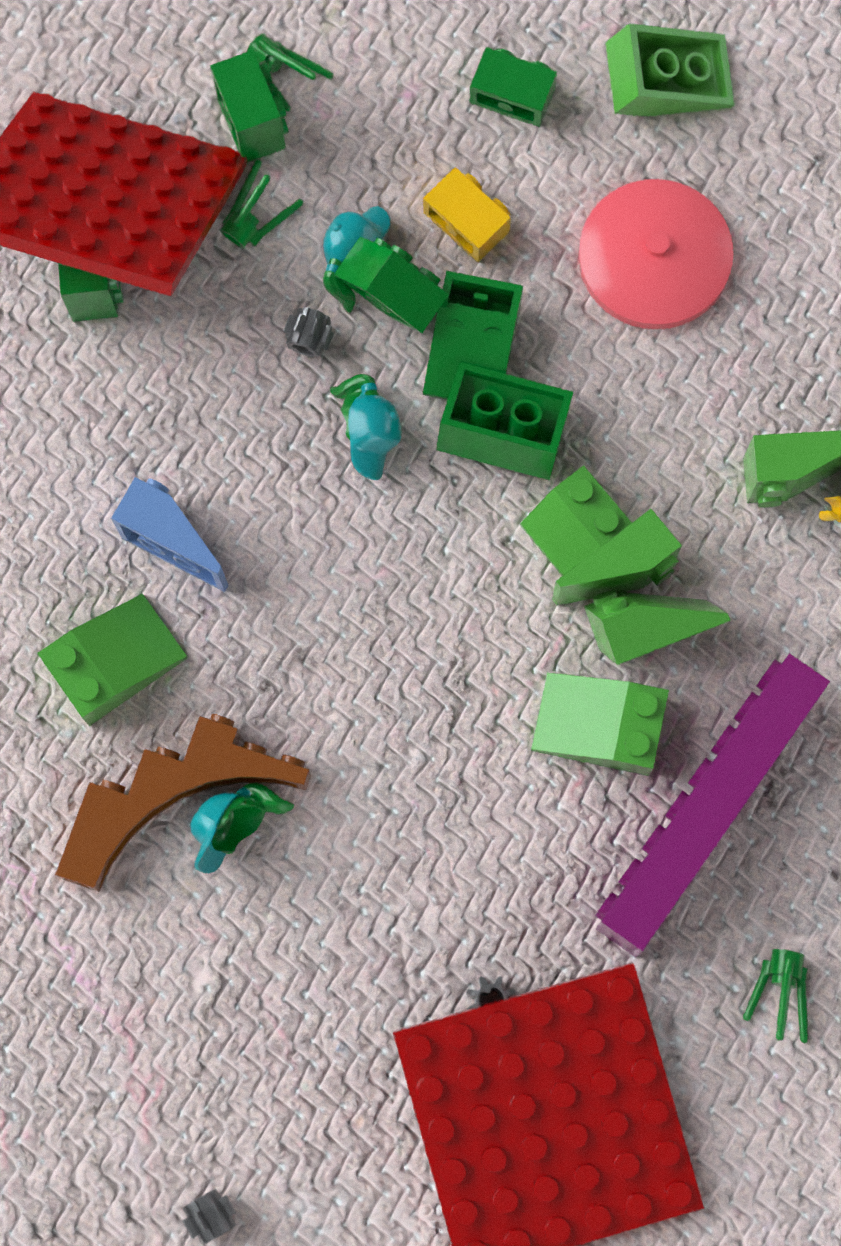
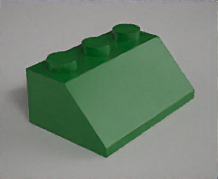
M459 362L440 422L436 450L550 480L574 392Z

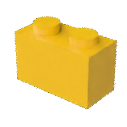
M456 167L423 197V213L476 262L484 258L510 232L511 217L508 208L496 198L491 200L482 191L481 184L474 176L469 173L464 175Z

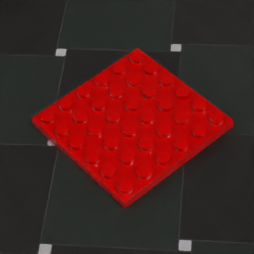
M32 92L0 136V246L172 296L247 166V157H242L240 152L227 146H218L200 141L193 136H183L163 130L155 125H146L126 119L121 115L108 114L91 109L83 104H74L60 100L49 94Z
M633 962L392 1031L452 1246H578L704 1209Z

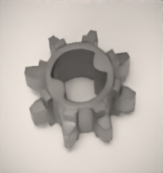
M308 307L298 308L296 316L289 315L283 331L286 333L287 347L298 354L308 357H319L322 349H329L334 334L331 332V318L318 310Z
M481 976L479 978L481 989L479 991L468 989L466 992L471 999H475L474 1004L469 1006L467 1010L481 1006L479 1003L480 995L487 996L490 991H495L503 1000L511 997L515 990L509 989L504 991L500 987L502 984L501 976L496 979L494 984H488L486 979Z
M217 1189L204 1194L183 1208L187 1216L183 1220L187 1231L192 1239L198 1236L202 1245L207 1244L236 1226L231 1217L236 1211L227 1195L221 1198Z

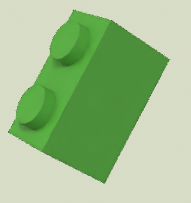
M583 465L553 488L520 523V526L561 576H563L632 522Z

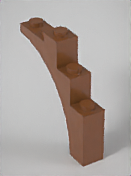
M212 714L210 719L199 716L183 761L179 760V753L167 748L157 747L156 752L144 749L128 795L124 794L126 787L115 782L103 779L101 786L89 782L55 875L65 881L100 892L113 863L132 837L155 816L179 801L212 788L240 783L279 784L306 791L311 778L310 770L304 768L305 762L296 757L283 754L281 760L267 756L266 748L250 742H244L243 747L238 746L241 734L238 728L233 727L235 722L229 718L217 714Z

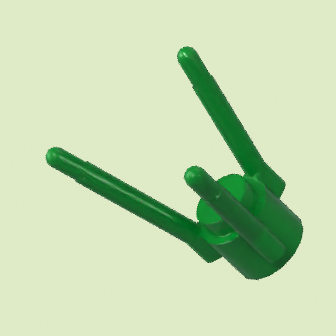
M264 33L255 37L246 51L254 50L258 62L265 61L271 73L277 72L283 64H286L310 80L316 79L315 73L328 79L334 77L331 71L287 49L280 42L273 41ZM272 83L274 95L279 94L285 111L289 112L291 106L276 85Z
M261 160L254 162L229 214L222 222L223 226L220 228V232L225 238L242 249L248 243L256 247L267 233L304 204L302 199H298L259 230L256 228L259 220L250 212L271 179L269 175L263 176L243 208L241 207L262 165Z
M773 949L771 960L762 961L761 973L749 999L743 1019L750 1021L769 976H771V984L781 987L776 1039L782 1041L787 1022L791 988H796L797 983L800 1041L806 1043L808 1041L806 996L808 969L803 967L805 955L784 949Z

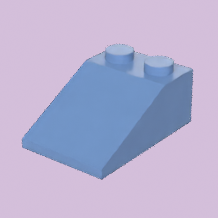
M135 477L111 518L121 538L225 592L229 585L221 565L173 498L168 494L169 489L154 479L149 478L147 482H144Z

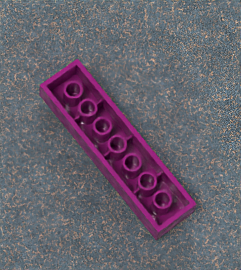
M790 653L782 663L776 659L772 662L756 685L762 691L758 696L751 692L733 719L739 723L737 728L735 729L730 724L727 726L711 749V752L717 755L713 762L705 758L687 783L694 788L690 795L682 790L665 815L671 822L666 828L659 824L642 847V850L647 853L643 862L637 858L633 860L618 882L624 886V889L619 896L611 892L595 914L601 920L596 927L597 931L635 958L645 949L830 683L828 679Z

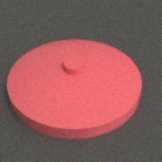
M647 179L628 183L605 196L588 216L579 243L580 273L592 298L614 318L639 328H674L700 317L721 296L729 279L733 264L731 233L717 207L703 194L687 185L662 179Z

